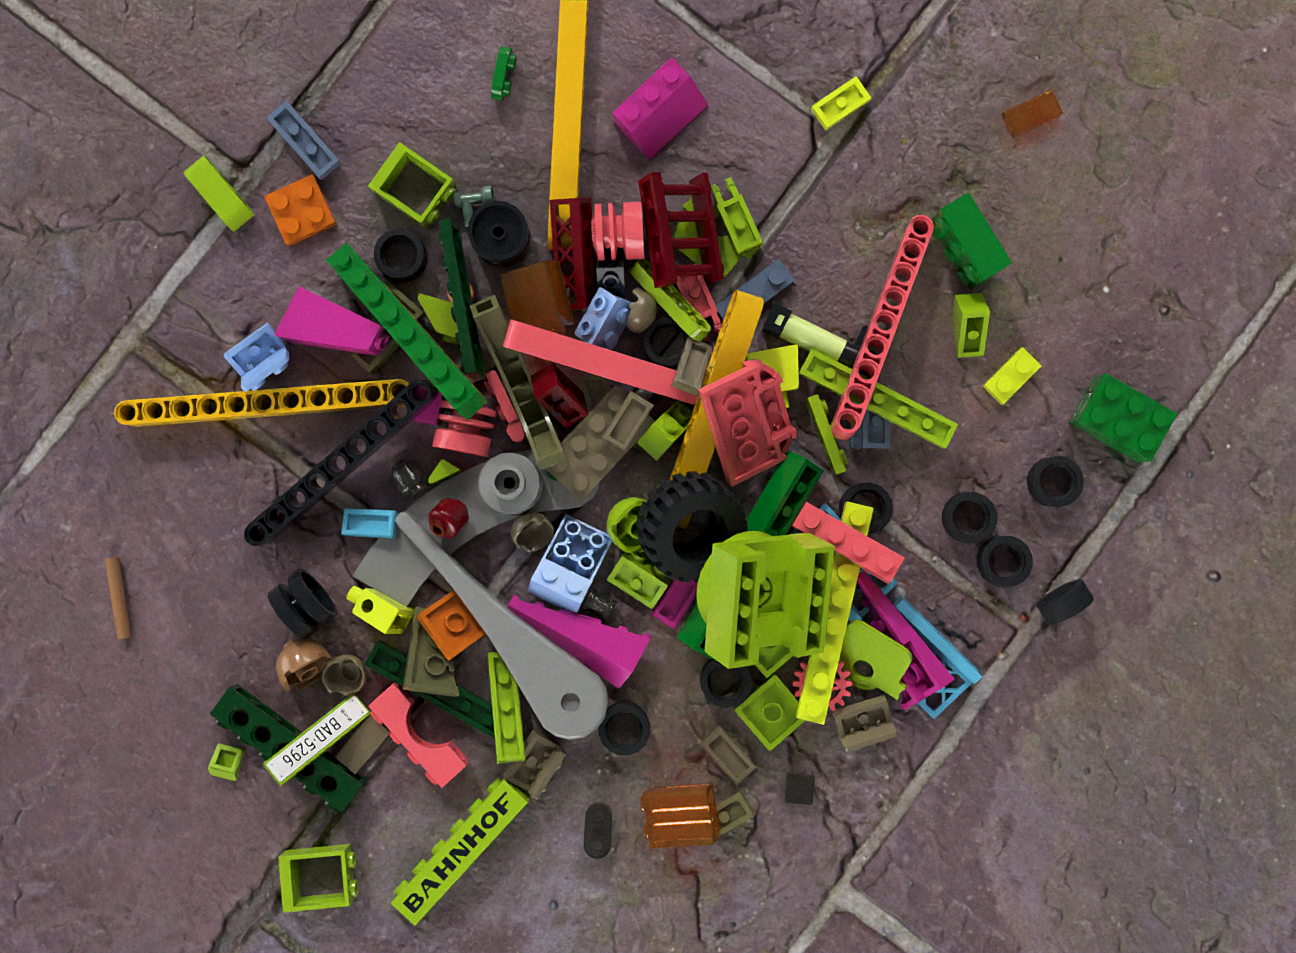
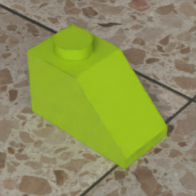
M419 293L418 300L435 331L443 337L442 341L457 345L455 334L458 332L457 323L454 322L451 314V307H454L453 303Z
M982 293L955 295L952 318L957 358L984 356L990 310Z

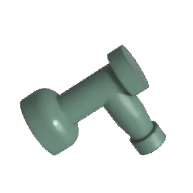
M492 186L483 187L480 193L461 195L460 192L454 193L456 209H462L465 228H468V222L474 213L473 204H485L495 201Z

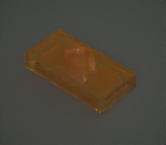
M1051 89L1004 111L1001 116L1012 138L1061 116L1063 111Z

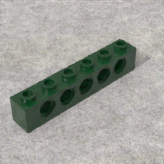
M239 684L230 686L209 713L215 718L214 721L218 726L223 729L232 730L237 734L236 738L241 743L247 746L252 745L259 751V756L266 761L280 751L284 743L289 744L303 733ZM241 710L248 714L249 720L247 724L243 723L239 718ZM262 727L269 729L271 734L269 740L262 737ZM326 750L312 761L315 766L314 772H309L304 768L294 777L303 783L302 787L308 793L317 794L323 798L324 804L328 808L343 812L367 780L358 773L355 775L337 760L333 754ZM327 776H331L336 780V788H330L326 784Z

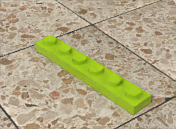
M811 349L799 371V375L842 397L852 369ZM859 373V375H860L863 379H867V380L870 379V378H868V377H866V376H864V375H862V374ZM876 382L867 407L868 411L942 449L947 448L958 426L957 423ZM849 395L851 402L861 404L858 396Z

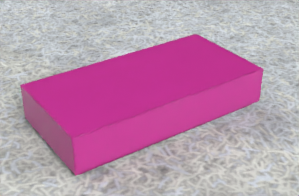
M678 578L673 580L653 611L652 616L675 629L697 595L698 582H695L693 579L688 583L680 582Z

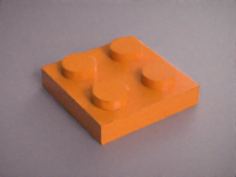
M313 174L264 196L283 240L288 247L337 225L319 183Z
M455 590L416 616L448 661L486 634Z

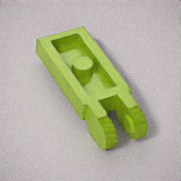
M730 177L725 179V186L732 197L731 199L724 201L716 184L711 186V194L735 251L740 256L763 246V241L742 194L739 195Z

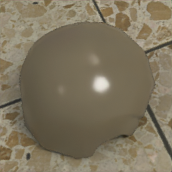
M636 288L633 290V295L636 296L635 302L629 304L631 311L627 319V327L630 331L638 333L646 330L655 321L658 308L654 297L650 293Z
M538 512L522 514L514 521L510 530L512 541L518 548L520 546L529 553L544 548L555 535L554 527L548 518Z
M350 654L334 657L322 671V683L329 693L338 692L343 696H348L360 691L367 681L366 666L358 657Z

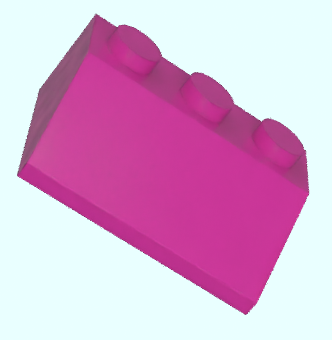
M671 57L613 112V123L651 160L692 122L708 104L691 76Z

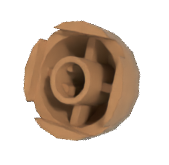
M294 639L287 642L278 655L276 675L286 691H290L289 687L294 686L297 691L302 690L322 678L321 671L325 669L332 660V657L322 644L315 640Z

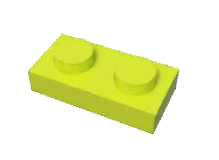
M855 76L812 105L811 110L825 131H827L871 100V96L857 76Z
M1021 347L983 387L1002 405L1041 365Z

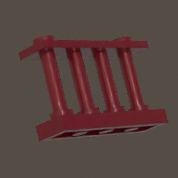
M651 172L638 180L654 287L665 288L678 282L677 276L704 275L707 286L724 280V266L721 262L708 172H703L689 180V184H664L661 172ZM691 195L694 211H668L665 196ZM669 222H696L698 238H672ZM673 249H700L702 264L676 265Z

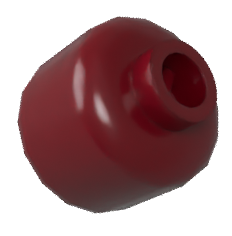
M444 498L428 514V523L431 531L436 536L447 539L454 538L469 522L468 509L459 499Z

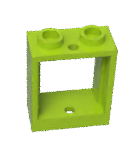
M400 142L368 185L373 193L425 229L429 224L433 225L440 216V208L445 202L449 203L454 197V193H456V184L451 177ZM409 161L443 184L422 216L387 192Z
M351 844L285 850L278 857L283 913L350 906L355 897L358 896V880L354 879L353 869L356 868V854L351 852ZM341 855L344 893L301 897L298 860Z

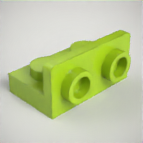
M638 551L624 552L607 578V581L651 609L654 608L672 580L664 572L661 573L644 552L639 553Z

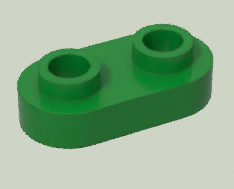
M504 46L499 48L491 87L492 100L504 101L505 96H510L512 85L511 80H509L510 70H515L517 55L513 54L512 48Z

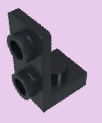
M605 256V261L598 262L597 258V288L602 287L611 294L625 299L624 256H617L616 261H612L611 256Z

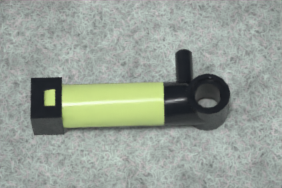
M775 303L761 331L776 339L780 337L794 345L797 344L798 347L808 352L814 349L852 369L868 326L864 325L853 344L792 314V310ZM869 350L870 353H872V354H874V355H878V354H877L876 352H874L873 350ZM863 370L858 371L860 374L868 378L870 377L868 372Z

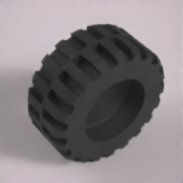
M689 471L686 476L679 473L673 475V479L670 481L663 480L659 483L660 487L656 491L652 489L647 495L649 500L643 502L639 509L642 515H638L636 522L639 528L637 530L638 540L655 567L661 573L664 572L668 578L672 580L678 578L680 582L686 583L690 582L691 579L695 582L699 581L700 572L712 554L713 543L724 542L730 537L747 532L748 522L745 519L747 514L739 499L719 479H714L707 473L699 475L696 471ZM698 510H711L710 522L706 530L698 538L684 544L672 543L675 528L685 516Z

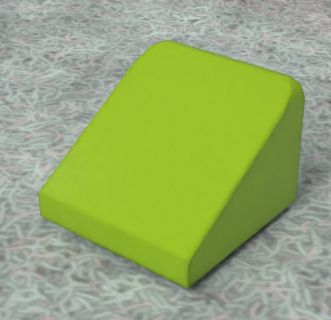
M441 459L428 478V482L436 485L463 472V470L448 460Z
M218 743L208 766L210 774L237 781L245 750Z

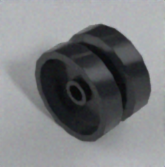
M491 201L481 205L474 211L468 222V237L471 246L483 262L493 267L506 268L517 264L526 256L530 248L531 233L524 215L516 206L506 201ZM499 232L502 236L496 237L495 235Z
M302 568L296 570L288 577V585L278 584L268 592L269 602L277 616L291 632L303 640L318 631V622L327 624L338 615L334 602L323 586L308 571Z

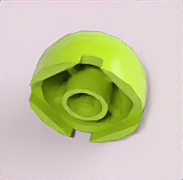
M631 497L619 501L610 510L607 518V533L613 543L626 553L644 552L637 537V530L639 528L636 525L638 515H642L639 509L643 502H647V500Z

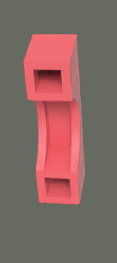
M808 502L805 503L792 525L793 530L798 533L808 532L834 545L835 552L851 560L863 570L887 584L891 583L905 557Z
M394 682L368 706L372 710L370 714L379 724L384 723L390 730L389 735L394 742L404 745L408 750L407 755L416 765L421 764L427 771L425 775L434 785L439 784L443 788L467 766L470 760L453 741L433 744L426 742L417 735L411 722V712L416 700L407 690H403L401 685Z

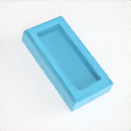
M344 508L341 535L396 539L397 523L395 520L399 512Z

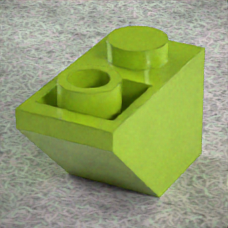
M677 400L650 426L637 443L657 461L687 430L692 411L681 401Z

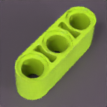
M205 155L183 172L233 232L255 216L250 207Z

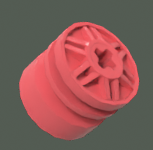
M641 201L623 202L621 215H616L613 203H608L609 215L603 216L602 203L595 204L591 224L593 247L596 251L598 262L605 261V249H611V260L616 261L618 248L624 249L626 260L644 259Z
M441 400L439 408L449 410L451 414H438L437 418L449 423L448 429H435L432 447L489 457L492 440L480 434L481 429H494L495 425L483 422V418H496L497 411L483 406L466 420L448 401Z

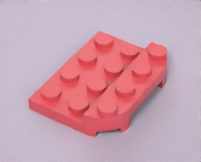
M758 359L742 362V369L698 389L726 481L731 487L787 458L785 453L791 446L793 438H797L796 428L790 424L780 388V383L783 380L779 373Z

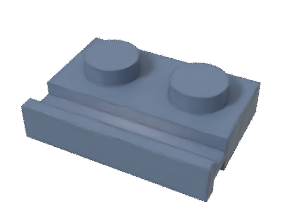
M866 409L859 429L849 438V449H890V421Z

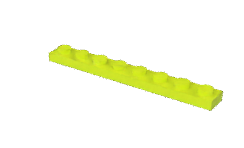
M847 501L844 504L841 522L867 536L874 508ZM835 551L824 653L809 656L796 712V718L823 725L827 715L860 566Z

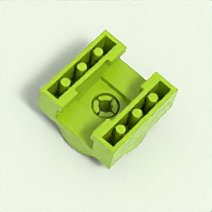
M747 531L736 534L724 542L713 543L712 554L700 572L697 585L699 612L707 624L704 652L728 669L758 664L759 648L782 644L790 649V654L795 657L824 653L835 546L808 532L772 536L760 531Z

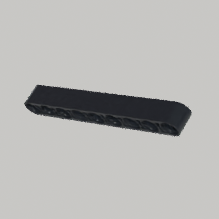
M416 380L410 383L248 524L244 531L246 542L256 547L274 541L431 405L437 398L438 389L429 380ZM421 385H424L428 391V395L424 400L420 399L417 394V390ZM400 403H403L407 408V414L403 418L397 413V407ZM379 421H383L386 425V433L384 435L379 434L377 431ZM359 439H362L366 444V449L363 453L357 449L356 444ZM339 456L345 460L344 470L339 469L336 461ZM318 474H321L325 479L324 487H320L317 483ZM298 492H301L305 497L303 505L297 500ZM278 509H281L285 514L283 522L277 517ZM258 527L264 530V539L259 537L257 533Z

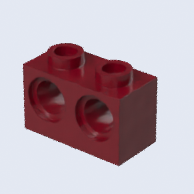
M553 362L531 375L535 399L564 427L567 428L588 415L584 393Z

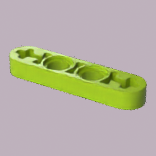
M638 259L630 269L632 276L691 338L702 341L711 331L708 322L672 284L665 288L654 287L652 268L649 261Z

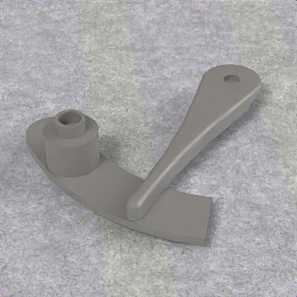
M532 450L518 453H501L485 463L471 467L444 481L415 501L406 511L398 514L395 520L397 523L396 539L379 538L369 549L352 575L354 578L402 605L409 607L422 585L437 569L488 635L543 728L556 737L568 740L584 738L597 730L606 717L609 704L607 688L599 675L508 609L503 602L471 576L451 556L456 550L476 536L497 525L516 519L524 513H540L582 507L594 498L599 490L600 482L581 502L558 480H551L547 475L546 469L540 470ZM444 498L462 501L466 505L469 515L468 524L454 538L450 539L436 536L431 531L428 523L429 512Z

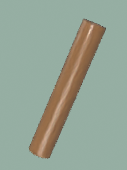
M119 557L104 559L117 640L130 638L132 635Z

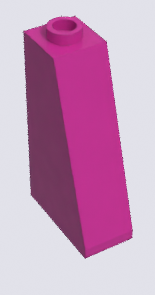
M299 286L274 335L294 344L379 356L381 351L388 345L390 334L381 325Z

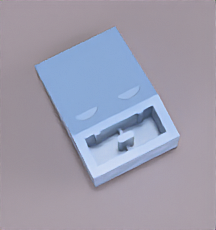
M565 514L530 581L527 593L560 609L577 613L612 543L609 534Z

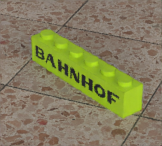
M497 777L486 789L489 792L487 797L483 801L478 798L468 809L471 814L465 821L460 818L449 830L452 835L446 841L441 838L431 849L432 857L427 862L422 859L411 871L415 874L411 880L407 882L404 879L395 888L393 893L396 896L391 904L414 926L528 803L530 796L523 789L507 781L505 778L500 780Z

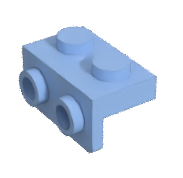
M600 287L575 330V335L586 343L612 350L627 324L631 311L629 304L632 302L617 297Z

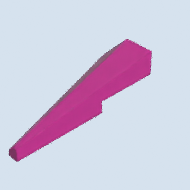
M865 571L859 573L857 582L864 597L861 599L863 607L869 608L873 620L870 626L907 648L912 655V662L901 678V682L907 685L906 689L900 693L903 699L900 705L904 711L955 679Z
M513 595L507 606L512 612L618 689L632 674L651 639V635L643 633L641 636L628 632L627 627L619 626L617 629L603 625L601 620L564 609L555 611L545 608L544 603L540 602L535 604L518 600L516 595Z

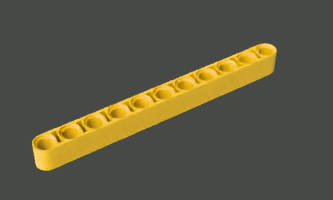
M560 0L547 238L548 250H553L550 200L578 198L589 0ZM569 204L559 205V217L564 222L570 217ZM565 231L561 237V245L568 250L572 245V237Z
M402 379L125 400L117 404L114 415L121 424L142 427L383 408L396 396V390L400 386L407 387L410 383ZM374 388H379L381 393L379 399L371 402L369 399L370 391ZM351 390L353 392V399L350 403L344 404L342 396L344 392ZM324 392L326 401L323 405L318 406L315 401L316 396ZM297 394L299 403L294 408H291L289 406V399L292 395ZM269 396L272 401L271 406L264 410L262 401ZM239 399H243L244 408L237 412L235 404ZM215 401L217 403V410L210 414L208 410L209 404ZM188 403L190 411L186 416H183L182 407ZM161 405L163 409L162 415L156 418L155 409ZM133 407L135 409V416L130 420L128 412Z

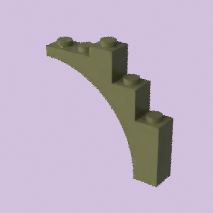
M490 296L470 305L474 320L511 397L540 470L554 466L560 461L567 459L548 410L535 399L531 381L532 374L522 352L503 347L509 323L496 296Z

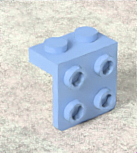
M268 322L224 353L225 359L241 376V388L244 392L249 389L257 390L266 382L265 378L272 373L277 375L288 366L289 347L282 338L274 335L276 331Z

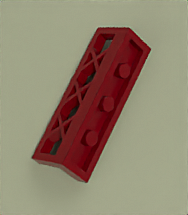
M591 198L550 200L557 310L588 309L597 292L595 251L592 241ZM569 204L570 217L566 222L559 217V205ZM565 231L572 237V245L568 250L561 245V237ZM567 259L574 267V272L570 277L563 272V264ZM568 287L575 292L576 303L565 304L564 292Z

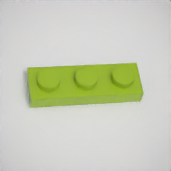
M818 394L805 399V403L832 476L845 472V465H848L847 457L843 449H838L835 441L838 438L831 431V425H829L826 417L829 414L828 406L824 399L819 398Z

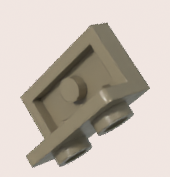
M884 695L836 709L834 712L832 711L838 737L846 752L858 750L862 747L884 742L898 736L897 730L892 723L887 699Z
M533 729L524 742L525 761L511 762L503 776L507 781L527 790L532 798L538 799L540 794L547 789L555 771L563 765L566 752L558 742Z

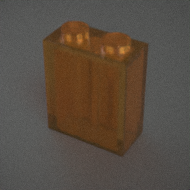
M545 260L500 274L511 320L557 334L566 332L565 327L575 325L559 261Z
M713 782L649 787L642 793L640 805L642 812H645L644 835L646 840H649V848L714 845L720 838Z

